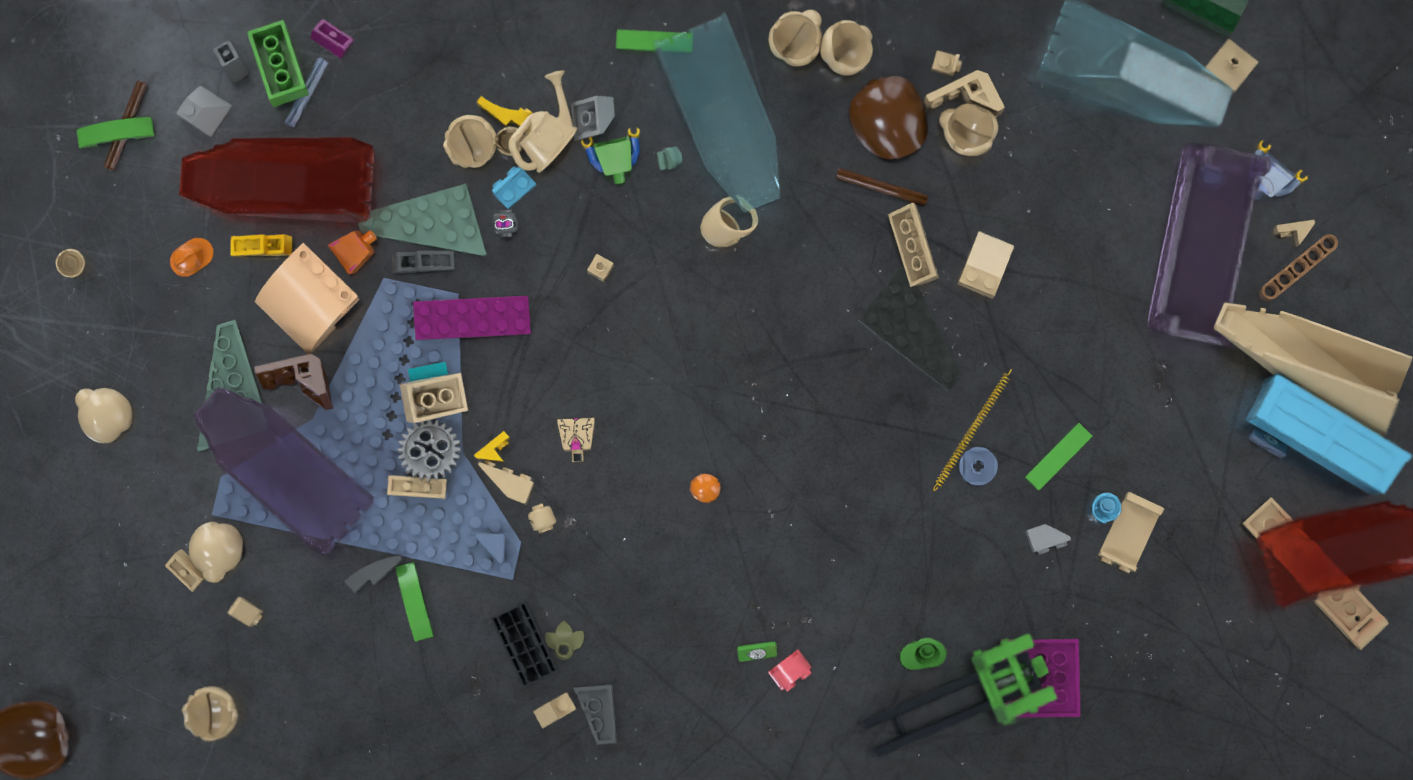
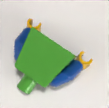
M629 128L628 137L595 144L592 138L589 137V144L586 145L583 139L581 143L586 149L590 163L599 172H604L605 176L613 174L614 183L620 184L626 182L624 172L631 170V166L636 164L639 156L640 145L638 137L640 130L637 128V134H631Z

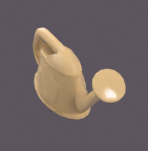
M564 70L545 75V78L549 79L555 87L560 109L559 116L556 118L547 111H537L527 117L509 140V150L513 159L523 170L530 171L536 169L540 173L557 157L577 130V127L572 125L561 85V79L565 73ZM523 134L524 136L519 141L520 146L522 145L531 159V163L523 161L516 147L517 141Z

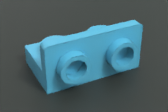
M515 166L507 172L508 176L503 181L499 179L493 185L492 193L506 209H510L536 186V183L522 168H516Z

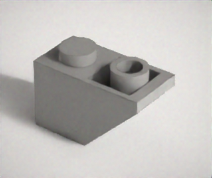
M1046 524L1025 531L1032 553L1038 552V555L1049 552V547L1055 545L1057 549L1067 546V541L1071 540L1070 536Z

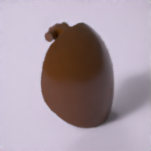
M899 76L884 79L883 77L874 78L868 81V84L862 86V90L852 99L849 113L854 133L858 140L876 156L884 159H898L915 152L924 144L928 134L926 109L918 91L909 80Z
M24 702L0 710L1 772L20 779H34L52 773L63 764L67 754L69 734L60 712L53 705L46 702Z

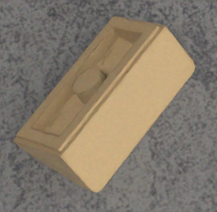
M182 549L174 553L165 565L192 592L205 580L202 572L194 566L190 556Z

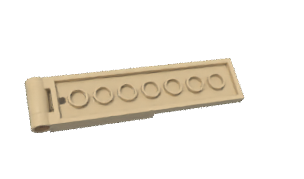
M1272 497L1242 523L1293 577L1295 583L1359 650H1362L1389 624Z

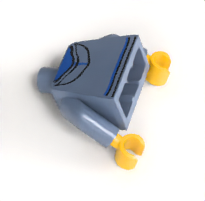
M1263 141L1260 142L1258 150L1251 159L1249 174L1252 177L1250 181L1256 185L1249 193L1253 198L1259 200L1264 193L1269 197L1274 195L1280 197L1291 193L1300 183L1307 180L1308 176L1303 179L1299 177L1302 170L1294 174L1268 153L1271 147L1270 144L1267 149H1264L1262 147Z

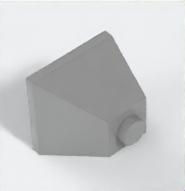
M199 86L185 99L176 114L204 134L212 137L232 105Z
M594 96L571 103L573 126L577 127L574 134L575 141L604 133L615 117L613 97Z

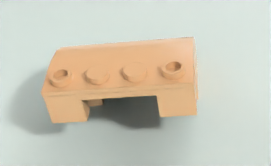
M302 243L269 278L259 292L255 303L307 354H311L336 329L334 325L359 301V298L322 260Z

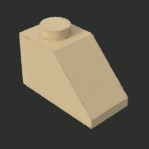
M238 597L228 611V614L249 627L256 626L263 617L261 616L263 612L261 609L242 597Z

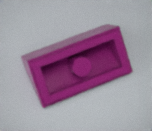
M324 19L312 30L310 36L311 40L339 58L344 56L354 41L353 38Z

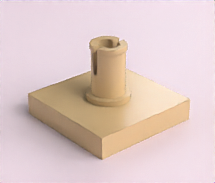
M1228 39L1205 67V70L1231 91L1235 92L1257 65L1258 61Z

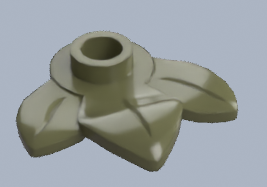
M563 621L559 624L555 633H546V644L554 650L555 655L559 659L567 660L573 655L574 650L580 648L583 644L584 632L576 631L573 633L570 625ZM564 646L568 648L566 654H562L560 651Z

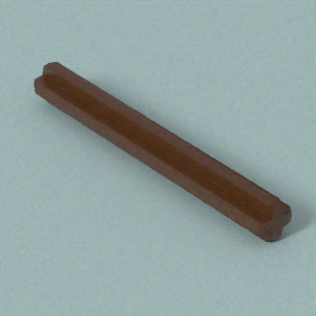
M136 82L122 119L135 118L147 87L145 82ZM126 139L113 141L104 163L106 169L114 170Z
M841 168L838 169L836 174L837 179L923 206L926 205L928 196Z

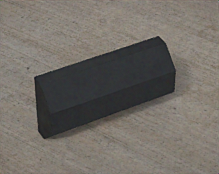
M526 601L490 618L523 688L558 672Z

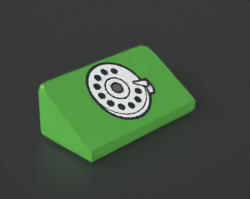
M776 642L739 646L737 648L740 662L777 656Z

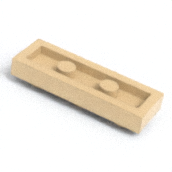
M388 476L387 495L446 499L447 479H438L436 481L435 478H431L430 482H428L427 478L420 481V477Z

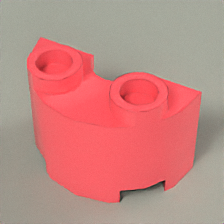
M798 649L768 673L781 691L784 689L789 691L796 685L794 681L800 677L803 680L812 673L810 671L812 666Z

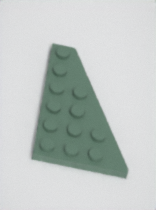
M236 320L217 325L216 338L213 346L214 350L197 446L198 452L271 429Z

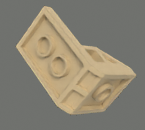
M979 70L927 94L924 99L927 109L930 107L935 109L941 106L944 100L949 99L951 101L959 97V93H961L966 104L977 103L978 106L991 111L995 117L1001 115L1005 108L988 73Z

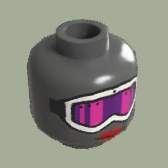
M512 209L497 210V213L493 215L494 231L501 233V237L512 236V232L518 230L517 214L512 212Z

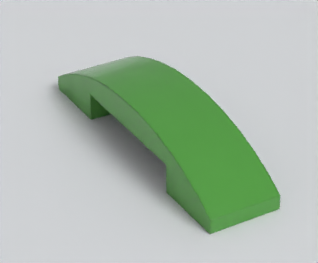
M152 117L114 120L77 129L79 148L99 146L98 144L130 138L153 137Z
M412 562L395 567L415 642L434 637L415 563Z

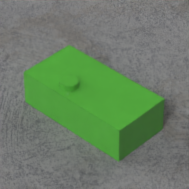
M284 20L248 31V37L272 106L276 107L308 96L309 92Z

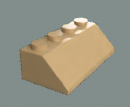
M915 203L906 205L888 214L910 287L927 284L938 279L937 269Z

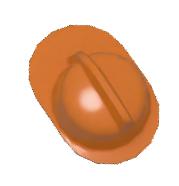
M194 238L184 243L172 253L170 258L172 270L182 277L195 274L212 260V245L203 238Z

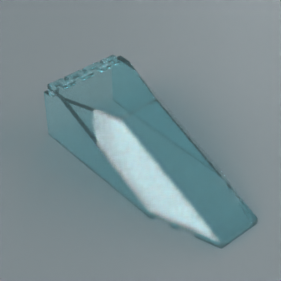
M1078 0L1064 1L1060 12L1062 15L1067 16V18L1059 16L1054 32L1059 33L1060 36L1052 34L1047 48L1054 53H1045L1035 78L1158 124L1174 123L1177 125L1220 126L1233 92L1230 87L1187 53Z
M723 12L719 18L706 22L709 30H705L704 25L701 24L689 29L691 35L689 38L686 31L671 37L674 43L672 45L668 38L660 42L654 40L652 45L705 168L743 212H747L780 198L776 136L726 13Z

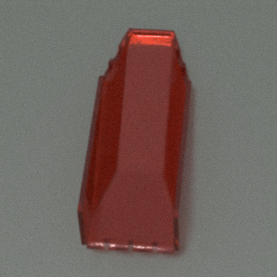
M352 137L232 138L230 142L222 145L216 144L212 149L204 152L198 151L182 157L179 195L229 215L365 223L370 219L371 205H367L366 202L372 201L373 186H369L367 183H373L374 167H370L369 164H374L375 150H372L373 145Z
M1384 501L1291 519L1259 532L1260 537L1256 538L1260 551H1265V554L1261 556L1265 569L1271 570L1267 575L1271 588H1276L1277 590L1273 592L1277 606L1281 605V608L1296 606L1413 574V508H1408L1405 504L1394 505L1390 501Z

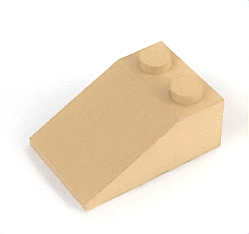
M978 232L958 285L993 299L1014 246Z
M461 373L399 384L407 422L417 423L468 411Z

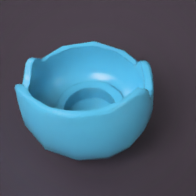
M1111 493L1100 494L1092 503V513L1102 523L1115 520L1121 513V502L1116 495Z

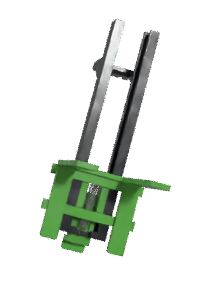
M1030 634L1010 642L1008 638L1000 641V646L984 653L981 650L974 652V657L971 659L976 668V673L862 720L861 722L866 730L891 719L895 731L898 733V738L873 748L876 757H880L990 709H993L998 722L1006 725L1014 721L1013 717L1030 711L1032 714L1038 711L1037 707L1055 700L1056 695L1052 687L1031 694V692L1042 688L1039 678L1048 674V669L1042 656L1030 659L1027 651L1015 656V654L1034 646ZM1007 658V660H1004V661H1002V662H999V663H997V664L991 666V664L996 663V662H998V661H1001V660ZM982 682L988 696L987 700L910 733H906L900 715L970 685ZM1021 696L1024 697V698L1019 699V700H1017V701H1015V702H1012V703H1010V704H1008V705H1004V703H1007V702H1009V701H1012V700H1014V699H1016V698H1019V697H1021Z

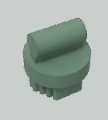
M676 146L665 148L662 152L657 153L660 170L675 168L683 161L682 154Z

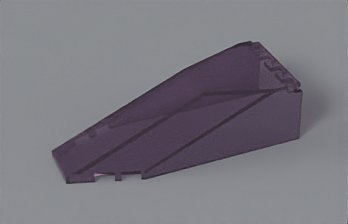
M218 387L193 415L201 433L208 442L209 449L216 458V463L305 544L322 556L325 553L328 555L336 546L333 542L334 539L340 541L349 531L346 527L347 524L353 527L360 519L362 514L359 513V510L362 509L366 512L374 503L372 500L375 497L267 404L264 405L251 398L248 399Z

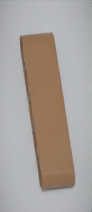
M1331 234L1323 236L1264 284L1259 290L1260 298L1268 302L1279 296L1334 251L1338 245L1337 238ZM1324 240H1329L1331 242V249H1328L1324 246ZM1309 252L1316 253V261L1309 258ZM1298 263L1302 266L1303 270L1301 273L1295 271V264ZM1281 275L1287 277V285L1280 282L1279 278ZM1266 287L1273 290L1274 294L1272 297L1265 294Z

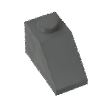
M230 40L213 49L233 84L249 75Z

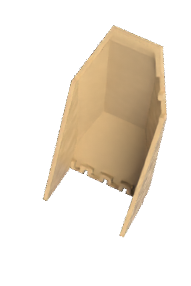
M1224 303L1216 321L1215 330L1273 375H1280L1384 438L1399 400L1397 399V393L1399 394L1412 361V356L1284 311H1280L1279 315L1265 313V308H1261L1260 312L1247 311L1244 305Z

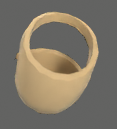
M730 196L713 205L704 215L700 225L701 234L712 246L718 248L728 247L738 243L741 238L749 235L756 228L758 216L754 207L747 200L741 197ZM730 203H738L746 207L753 219L751 228L740 230L736 220L728 212L722 210V208Z

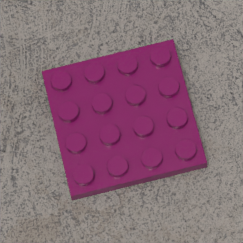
M1079 639L1032 640L1034 643L1033 647L1017 653L1015 656L1026 651L1030 659L1042 656L1048 669V674L1039 678L1042 688L1031 692V694L1052 687L1056 699L1037 707L1038 711L1032 714L1030 711H1027L1015 717H1080ZM1021 696V697L1016 698V699H1014V700H1012V701H1009V702H1007V703H1004V705H1008V704H1010V703H1012V702H1015V701H1017V700H1019V699H1022V698H1024V697Z

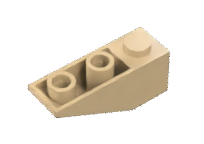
M486 460L484 463L479 462L478 465L509 499L527 504L534 486L531 477L520 474V477L513 475V470L505 467L502 470L494 468L496 464Z

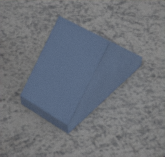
M477 533L474 535L502 565L505 558L506 535Z

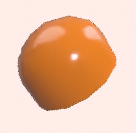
M706 473L695 476L690 483V492L693 498L700 502H712L720 495L721 485L715 476Z

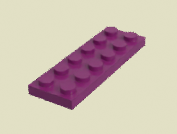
M528 296L413 302L415 341L531 334Z

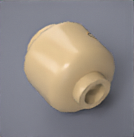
M543 504L532 507L533 511L528 514L533 530L542 533L553 529L556 519L552 508L549 506L544 507Z

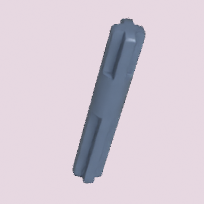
M322 58L317 59L305 82L309 95L295 100L285 119L286 125L295 127L328 65L326 60Z

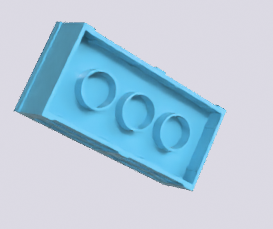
M1278 374L1264 380L1263 387L1245 419L1370 496L1384 494L1405 462H1408L1412 456Z

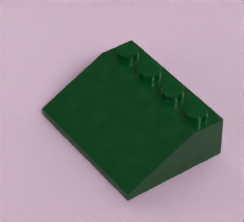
M1163 0L1161 4L1230 37L1249 0Z

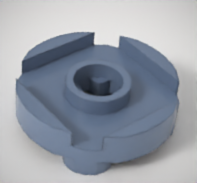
M983 447L971 448L963 454L959 461V472L963 480L975 486L985 485L990 482L998 470L997 459L988 449ZM976 461H980V464L984 466V468L980 469V472L973 468Z

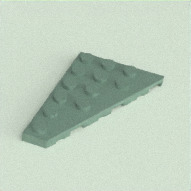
M466 184L356 215L360 232L363 235L371 230L379 238L393 239L467 254L487 255Z

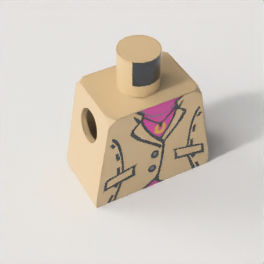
M595 419L557 420L563 450L572 451V462H584L583 451L591 450Z

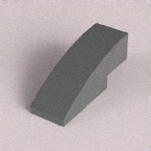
M394 556L376 561L358 570L344 582L354 593H358L369 581L376 586L404 559L401 556Z

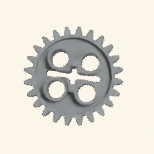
M428 420L427 424L421 421L419 427L413 423V430L407 428L408 435L402 434V438L405 441H399V445L402 448H398V453L402 454L398 456L399 460L403 461L401 465L402 467H407L406 473L408 474L413 471V478L419 475L420 481H422L424 477H427L428 482H430L431 477L438 481V475L445 478V471L452 473L450 466L457 467L454 460H460L457 453L461 452V449L457 447L460 445V442L458 440L454 441L457 435H450L452 428L445 430L446 423L439 426L438 420H436L434 425L431 423V420ZM425 434L431 436L428 441H422L421 437ZM415 442H418V443H420V445H422V446L415 445L414 443H415ZM440 444L447 445V448L443 451L437 449ZM425 448H426L427 450H429L430 448H432V449H433V452L429 451L428 453H426ZM413 451H420L421 455L414 458L411 456V453ZM430 460L438 462L434 467H430L427 464Z

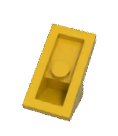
M503 431L474 454V456L478 460L504 463L495 450L497 448L501 450L509 444L507 441L510 439L509 436Z

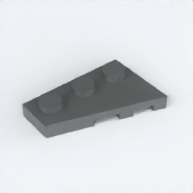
M613 685L574 688L597 745L618 743Z

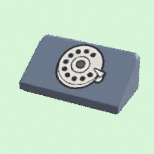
M1255 427L1249 436V440L1279 458L1285 457L1288 446L1258 427Z

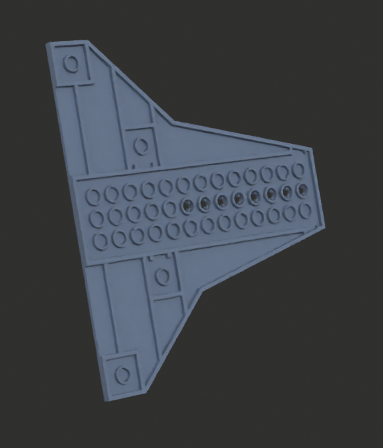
M383 278L329 385L333 409L324 410L319 406L313 419L220 477L212 515L513 580L521 541L463 452L462 412L430 419L433 425L436 420H438L439 426L446 423L445 430L452 428L450 435L456 434L457 438L454 441L458 440L460 442V445L457 446L461 449V452L457 453L460 460H454L457 467L450 466L452 473L445 471V478L438 475V479H447L446 499L387 495L388 476L412 477L413 471L408 474L406 473L407 467H402L401 463L403 461H400L398 457L402 455L398 453V448H402L399 445V441H405L402 438V434L408 435L407 428L413 430L414 427L413 423L406 421L403 400L401 399L394 403V400L391 398L396 392L402 397L400 385L395 380L396 376L403 374L406 381L401 382V384L410 382L408 369L446 362L448 375L461 373L460 338L415 341V328H410V324H408V321L414 318L412 303L416 300L459 299V294ZM411 337V340L414 341V344H410L409 347H406L404 339ZM404 355H407V359H409L410 362L406 363L405 366H403L402 362L399 360L400 358H403ZM391 411H395V415H397V419H393V422H390L387 414H390ZM390 430L393 438L385 440L383 432ZM425 434L421 437V440L428 441L431 436ZM415 442V443H414L415 445L422 446V445H420V443H418V442ZM440 444L437 449L443 451L447 448V445ZM425 448L426 453H428L429 451L433 452L432 448H430L429 450ZM413 451L411 453V456L414 458L421 455L420 451ZM430 460L427 465L434 467L438 462ZM475 534L506 535L505 558L502 565L474 536Z

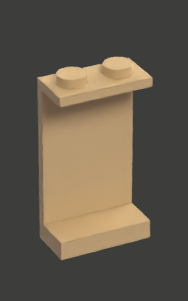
M1131 492L1126 493L1121 504V513L1114 520L1098 556L1102 557L1101 561L1109 565L1115 563L1120 566V570L1126 573L1136 571V565L1164 508Z

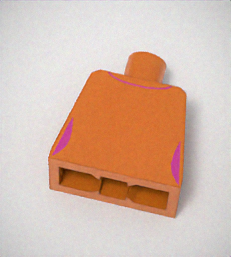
M371 230L364 235L360 231H353L330 243L328 246L349 275L356 274L374 254L370 244L377 237Z

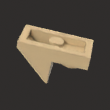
M1315 220L1276 225L1273 228L1274 235H1280L1283 238L1292 236L1293 233L1295 245L1298 247L1314 226Z
M566 692L533 712L542 728L576 710V707Z

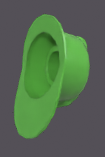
M926 637L904 647L900 654V660L902 665L910 670L931 668L942 664L946 659L947 652L942 643Z

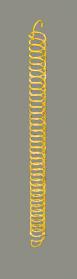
M1012 369L1010 370V372L1012 371ZM1009 372L1008 374H1005V375H1009L1010 372ZM1003 374V375H1004V374ZM1004 375V376H1005V375ZM1005 376V377H1001L1002 379H1003V378L1008 379L1006 376ZM1003 379V380H1000V382H1001V381L1006 382L1004 379ZM1008 379V380H1010V379ZM1001 382V383H998V385H999V384L1004 385L1002 382ZM1006 382V383H1008V382ZM999 385V386H996V388H997V387L1002 388L1000 385ZM1004 385V386H1006V385ZM997 388V389H994V391H995V390L1000 391L998 388ZM1002 388V389H1004V388ZM995 391V392H992V394H993V393L998 394L996 391ZM1000 391V392H1002V391ZM993 394V395H990V397H991V396L996 397L994 394ZM998 394V395H1000V394ZM991 397V398H988V400L991 399V400L996 401V400L993 399L992 397ZM996 397V398H998V397ZM989 400V401H986V403L989 402V403L994 404V403L991 402L990 400ZM987 403V404H984V406L987 405V406L992 407V406L989 405L988 403ZM985 406V407H982V409L985 408V409L990 410V409L987 408L986 406ZM983 409V410H980V412L983 411V412L988 413V412L985 411L984 409ZM978 413L979 416H976L977 419H975V422H973V425H971V428L963 437L964 441H961V445L967 447L963 442L969 444L965 439L971 441L967 436L972 437L969 433L974 434L971 430L976 431L973 427L978 428L975 424L980 425L977 421H982L978 417L984 419L980 416V414L986 416L984 413ZM984 419V420H985V419ZM982 422V423H983V422ZM980 425V426H981V425ZM978 428V429H979V428ZM976 431V432H977V431ZM974 434V435H975V434ZM972 437V438H973V437ZM959 444V445H960V444ZM960 445L959 448L965 450V449ZM957 447V448H958V447ZM958 448V449H959V448ZM960 449L957 450V451L963 453ZM955 450V451H956V450ZM956 451V452H957V451ZM957 452V453H953L954 455L957 454V455L961 456L958 452ZM955 455V456H951L952 458L955 457V458L959 459L956 455ZM953 458V459H949L950 461L953 460V461L957 462L954 458ZM951 461V462H947L948 464L951 463V464L955 465L952 461ZM949 464V465H945L946 467L949 466V467H951V468H954V467H952L950 464ZM948 467L944 468V470L947 469L949 471H952ZM946 470L942 471V473L945 472L947 474H950ZM944 473L940 474V476L943 475L945 477H948ZM942 476L938 477V479L941 478L943 480H946ZM940 479L936 480V482L939 481L944 484ZM937 482V483H938V482ZM939 483L936 484L942 487V485H940ZM935 485V487H936V485ZM934 487V489H935V487ZM938 487L936 488V490L938 489ZM933 489V491H934V489ZM935 490V491H936V490Z

